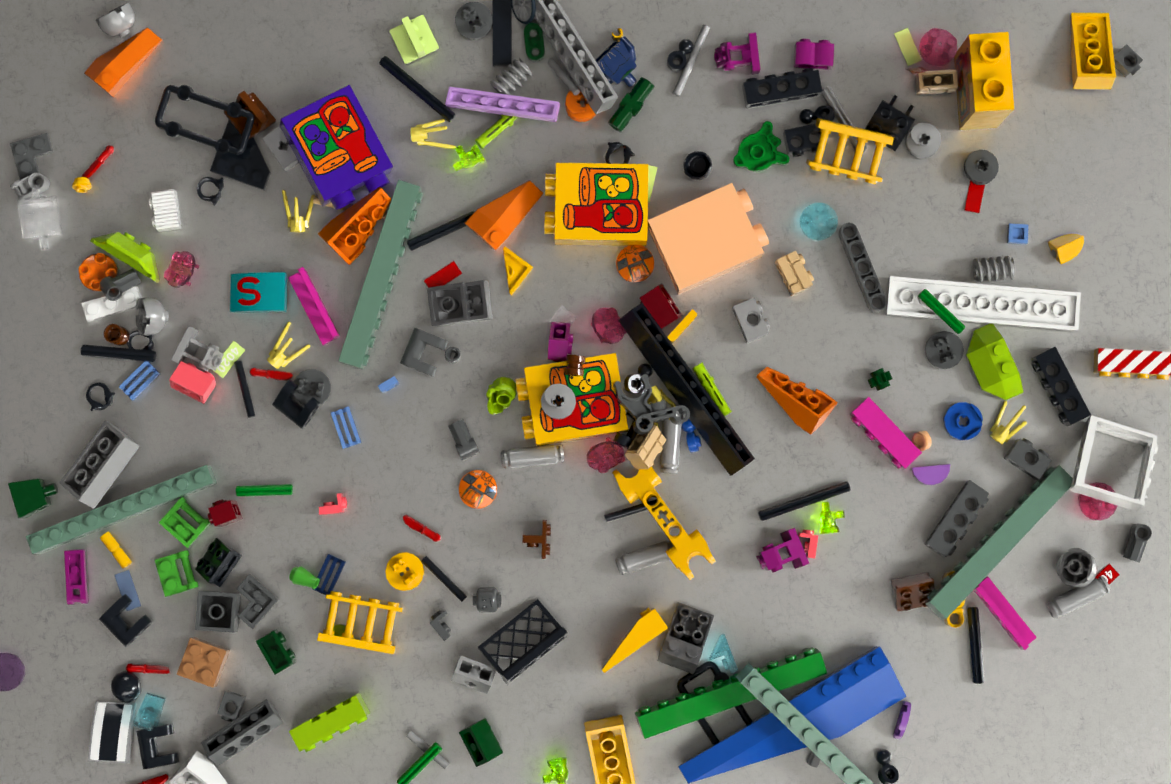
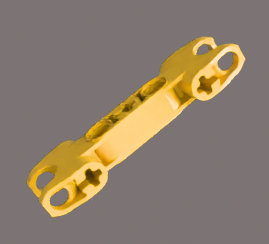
M652 467L649 469H639L637 475L632 478H625L617 469L612 472L628 502L632 504L637 499H640L673 544L665 552L675 567L689 580L694 578L688 566L692 557L696 555L703 556L711 565L716 562L700 532L696 529L688 535L656 492L654 487L662 481ZM650 498H657L655 505H648ZM662 513L666 515L668 521L670 522L668 525L666 524L664 519L661 518L660 515ZM673 528L680 530L677 536L670 535V531Z

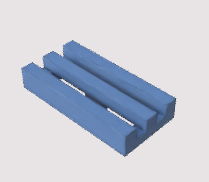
M144 361L119 388L134 401L160 373L149 362ZM148 366L149 368L127 389L126 387ZM153 371L154 374L132 394L131 391Z
M350 407L331 412L342 448L345 449L360 444L361 440ZM347 412L356 441H352L343 414ZM336 415H340L349 442L347 444L345 443Z

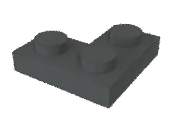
M47 133L10 143L20 180L32 173H39L35 157L53 152Z
M251 574L237 588L250 601L238 617L250 628L254 629L279 600Z

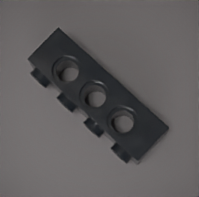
M813 68L804 69L802 73L796 74L794 71L783 73V76L778 77L775 74L767 75L765 79L761 80L749 78L742 85L746 108L817 97L822 94L819 70L813 71ZM796 81H803L805 83V87L798 88L796 86ZM780 83L785 84L787 90L779 91L777 85ZM766 87L768 93L760 94L758 88Z
M1056 347L1031 358L1033 361L1031 365L1034 371L1040 374L1042 378L1040 380L1041 385L1045 390H1048L1050 394L1049 400L1053 407H1057L1059 411L1058 417L1062 424L1070 426L1091 415ZM1048 365L1054 368L1055 372L1053 375L1047 373L1046 368ZM1057 382L1063 385L1061 393L1055 389ZM1066 399L1072 402V408L1070 410L1066 409L1064 406V402Z

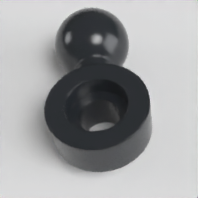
M681 40L679 51H673L669 54L667 65L671 70L680 71L685 67L687 61L685 54L691 53L694 48L691 40ZM673 60H678L680 64H674Z
M823 105L818 107L815 112L810 109L802 110L799 118L802 123L810 124L813 120L817 121V118L833 121L835 115L831 106Z
M647 363L641 364L638 367V374H630L625 378L624 387L627 392L639 393L643 390L640 377L643 374H647L648 378L652 375L653 369L651 365Z
M886 749L879 750L876 754L877 762L882 765L878 771V778L883 784H894L899 778V773L893 765L889 764L892 756Z

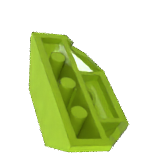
M115 232L91 238L90 242L156 283H159L160 278L155 256L150 252L151 247L143 242L140 245L134 242L135 238L126 232L124 235Z
M988 324L974 330L966 356L981 390L1004 400L1024 393L1020 373L1004 338L994 324Z

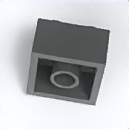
M198 591L195 630L238 632L241 593Z

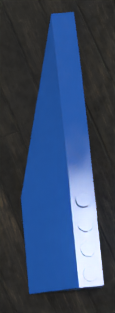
M875 646L791 697L788 701L823 735L832 740L858 727L902 700L906 695L880 646ZM768 711L678 767L689 784L806 748L807 746L773 713Z

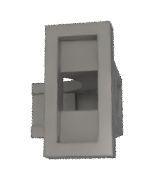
M188 326L171 360L179 364L181 361H184L185 357H188L198 362L199 368L207 372L209 369L216 371L217 367L221 364L224 354L219 352V347L211 343L207 346L195 340L199 331ZM199 346L208 350L203 361L194 357Z

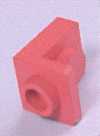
M337 493L338 505H335V502L323 503V506L319 507V515L345 513L344 508H347V499L343 497V493Z
M803 529L802 533H798V537L808 538V542L804 543L803 549L807 558L815 559L819 535H814V531Z

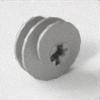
M925 122L918 123L911 128L905 139L907 150L917 158L931 157L936 153L941 143L938 129L932 124ZM921 137H923V140H927L925 144L923 142L920 143Z
M552 384L542 394V409L547 416L553 419L566 418L575 409V394L571 388L564 384ZM556 397L564 399L560 407H557V404H553V401H556Z

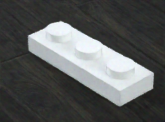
M135 286L123 292L118 300L110 301L106 296L81 304L87 322H91L135 308L137 300L141 296L138 287Z

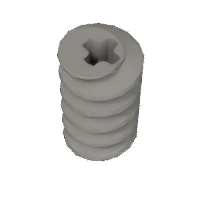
M520 58V61L513 60L514 66L510 64L507 66L508 71L502 70L503 77L496 75L497 81H490L498 93L510 95L509 89L516 91L515 84L520 87L522 86L520 79L527 81L526 74L533 76L529 67Z
M998 256L996 261L993 257H990L988 261L985 257L981 261L978 258L973 260V276L975 280L976 277H979L980 282H983V278L986 276L987 280L990 281L991 276H994L995 280L998 281L999 275L1002 276L1003 280H1006L1007 275L1010 276L1011 280L1014 278L1013 258L1010 259L1009 256H1005L1004 259Z

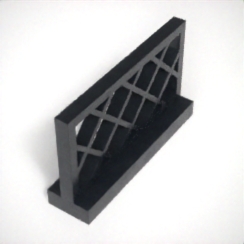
M537 599L479 645L478 649L508 685L564 640L568 632L559 625ZM538 606L542 611V618L530 617L531 610ZM528 620L527 630L515 629L516 622ZM530 621L541 622L540 632L529 631ZM543 622L552 623L556 629L551 633L543 632ZM513 632L512 642L500 641L501 634ZM515 633L526 634V643H514ZM528 634L540 635V641L536 645L528 644ZM489 644H498L497 654H489L484 648ZM500 645L511 646V656L499 655ZM513 647H525V654L521 657L513 656ZM499 658L510 659V666L504 671L498 665Z

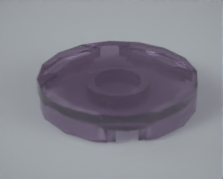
M0 653V691H11L23 682L25 666L17 655Z

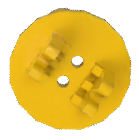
M407 552L398 553L393 556L387 563L385 570L386 578L390 585L402 591L412 590L417 587L424 576V568L420 559L414 554Z

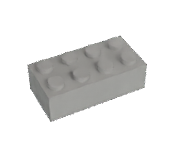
M104 421L62 478L60 484L78 501L94 509L140 446L119 428Z

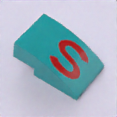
M287 273L231 274L230 312H287Z

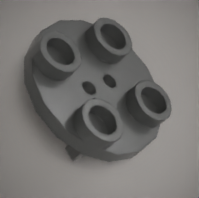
M468 2L458 9L455 16V25L458 32L469 40H475L484 37L493 26V17L490 10L484 4Z
M937 332L926 342V357L935 368H952L963 357V343L952 332Z
M307 369L296 376L294 380L298 385L294 393L295 399L304 406L312 397L323 405L330 395L331 384L329 378L321 371Z

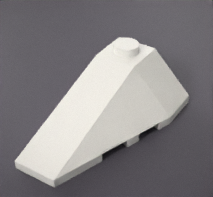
M199 751L189 756L168 781L171 784H228L215 765Z

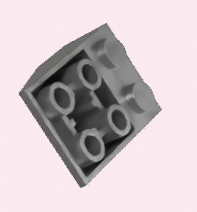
M678 602L657 661L694 674L699 664L714 615Z

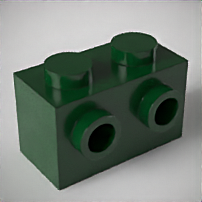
M486 718L459 732L476 767L489 762L503 753Z

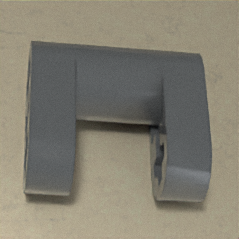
M414 328L400 364L434 377L437 368L420 361L426 344L445 350L448 341Z

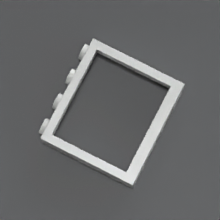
M1091 415L1085 422L1070 491L1138 511L1142 506H1145V501L1148 499V496L1145 494L1146 489L1151 484L1149 475L1155 465L1153 456L1158 450L1156 443L1158 436ZM1095 431L1145 446L1134 499L1084 483Z

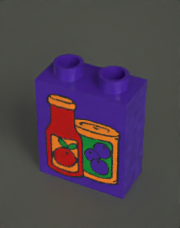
M350 85L281 118L279 126L322 207L332 203L335 210L341 209L356 200L352 193L353 191L366 186L369 193H371L378 187L382 188L390 183L386 175L391 172L393 165Z

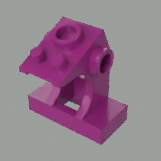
M749 33L747 37L748 43L744 45L732 46L731 42L721 43L714 53L717 68H723V71H731L735 69L734 67L751 66V75L759 74L760 62L756 33ZM741 52L742 60L732 61L730 53Z
M795 528L780 533L783 543L774 546L773 543L762 547L763 551L759 552V555L756 556L761 569L766 571L772 570V573L783 569L782 565L792 561L795 569L810 564ZM786 547L790 557L782 560L778 549Z

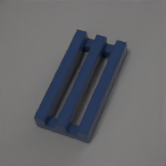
M330 554L327 555L317 577L321 581L330 560H333L321 588L317 586L316 589H313L324 595L330 594L333 591L346 563ZM338 562L340 566L327 592L325 588Z

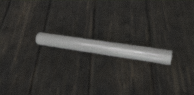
M702 26L693 51L690 53L673 91V94L680 96L708 34L709 26Z

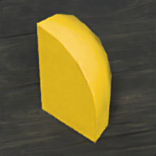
M1066 234L1048 241V245L1051 251L1055 250L1057 254L1056 260L1063 264L1079 254L1084 244V236L1080 234Z

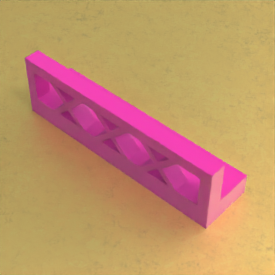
M302 267L298 269V273L288 277L324 346L339 338L340 335L306 269Z
M984 578L973 591L1021 650H1026L1029 647L1028 644L1037 637L990 578Z

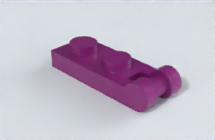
M85 550L64 551L67 604L74 605L76 602L88 604ZM74 589H80V594L74 595Z

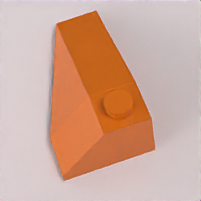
M146 28L96 58L84 74L114 98L160 44L162 39L149 28Z
M529 180L485 206L478 208L465 224L491 249L497 250L543 195V192Z
M378 187L332 219L318 235L350 265L365 249V242L369 235L372 236L374 233V226L378 220L382 219L392 199L381 187Z
M769 367L762 370L756 377L794 423L809 434L814 433L823 424L838 403L823 391L808 389L805 387V383H795L789 380L787 375Z

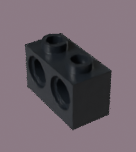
M816 123L784 130L783 137L787 155L799 157L807 151L816 153L818 143H813L809 139L811 135H816L820 139L821 132L820 128L815 126ZM798 139L801 145L794 147L791 144V140Z

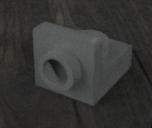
M439 610L431 617L433 621L430 624L445 641L451 636L449 634L451 629L445 622L441 624L439 620L448 613Z

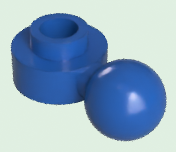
M688 419L682 424V429L687 432L688 448L693 453L699 451V447L702 444L700 436H696L694 433L695 426Z

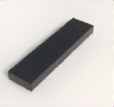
M492 0L493 66L512 65L511 0Z

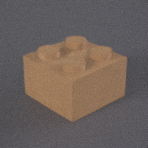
M191 637L177 675L212 688L217 687L230 650L196 637Z

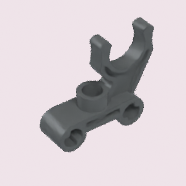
M643 374L640 377L643 384V393L638 398L627 397L622 391L620 381H616L613 384L618 402L635 419L633 429L637 434L643 435L652 429L655 422L670 419L673 424L681 425L690 417L689 409L683 405L667 408L665 401L648 404L647 400L651 396L652 388L647 374ZM676 411H678L679 414L683 413V420H681L680 417L676 416ZM642 421L646 422L647 426L644 427V429H642L639 426V423H641Z

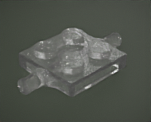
M39 184L31 185L33 197L17 201L23 239H39L41 250H44V246L46 250L49 249L47 238L52 235L62 234L57 196H41Z

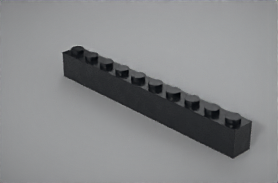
M639 304L620 318L618 321L677 403L689 409L690 421L729 475L732 476L753 461L755 458L644 304Z

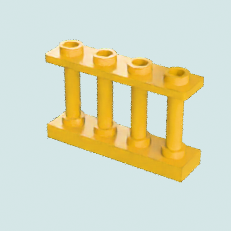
M817 118L815 126L820 128L821 135L814 160L807 159L806 161L810 169L816 171L827 169L829 170L828 173L838 176L840 173L847 174V178L855 180L861 177L865 178V182L876 184V181L882 182L883 178L876 175L883 148L886 147V144L892 145L894 137ZM831 131L838 132V136H840L832 165L821 162L827 138ZM850 136H855L858 143L851 169L840 167L846 140ZM868 140L875 141L876 148L869 173L858 171L865 143Z
M335 591L326 594L325 598L331 599L326 628L323 629V633H318L317 641L394 654L395 646L392 645L390 640L396 611L402 612L403 609L399 607V603L388 601V604L385 605L380 604V600L373 598L363 601L361 596L351 594L349 598L341 597L342 593ZM339 601L350 603L345 632L342 633V636L334 635L335 631H333ZM358 604L369 606L364 636L361 639L353 638L354 635L352 634ZM377 608L388 609L383 640L380 643L372 642L373 638H371Z

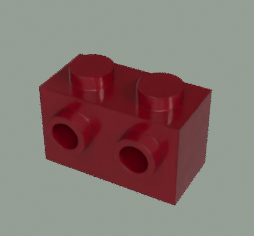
M663 284L658 285L640 297V304H644L661 329L683 316Z
M222 499L212 503L213 507L208 508L210 512L207 514L208 519L215 527H223L243 519L237 501Z

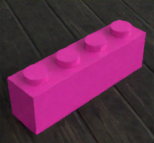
M869 397L850 413L853 423L858 427L861 425L866 430L864 434L871 441L874 439L879 444L877 446L884 455L888 454L892 458L891 462L896 468L906 469L922 453Z

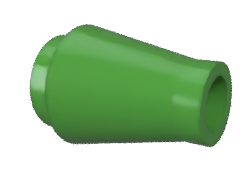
M295 566L289 576L293 584L313 589L317 588L320 581L319 578L302 566Z

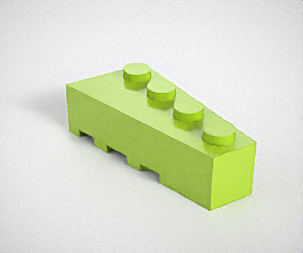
M358 693L293 728L289 733L299 752L302 750L308 752L316 748L315 743L321 740L325 743L334 738L332 734L337 731L341 734L351 729L350 724L356 722L358 725L368 719L367 715L370 714V711L361 694Z

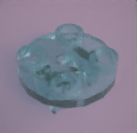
M813 203L807 206L800 217V227L803 233L814 241L829 238L836 231L838 225V217L835 210L824 203Z

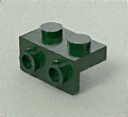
M277 629L256 641L274 675L296 663L294 660L296 656L293 650L287 648L284 643L286 642L284 634L281 631L278 632Z

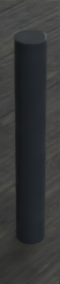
M242 361L234 362L248 418L255 417Z
M657 499L648 501V505H655L657 503ZM642 503L604 516L606 522L647 509Z
M427 556L422 559L421 562L461 602L466 599L467 596Z

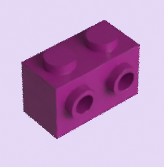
M551 322L548 360H553L554 362L566 361V356L572 353L573 345L570 323Z

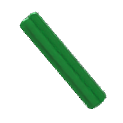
M927 289L921 291L918 297L957 334H960L965 329V325Z
M291 484L236 487V496L293 494V486Z
M435 742L397 780V783L409 784L442 751V747Z

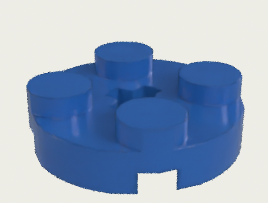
M959 402L952 405L943 417L946 432L952 438L959 441L974 438L982 428L983 417L980 410L975 405L967 402ZM960 416L968 419L966 421L967 426L959 425Z

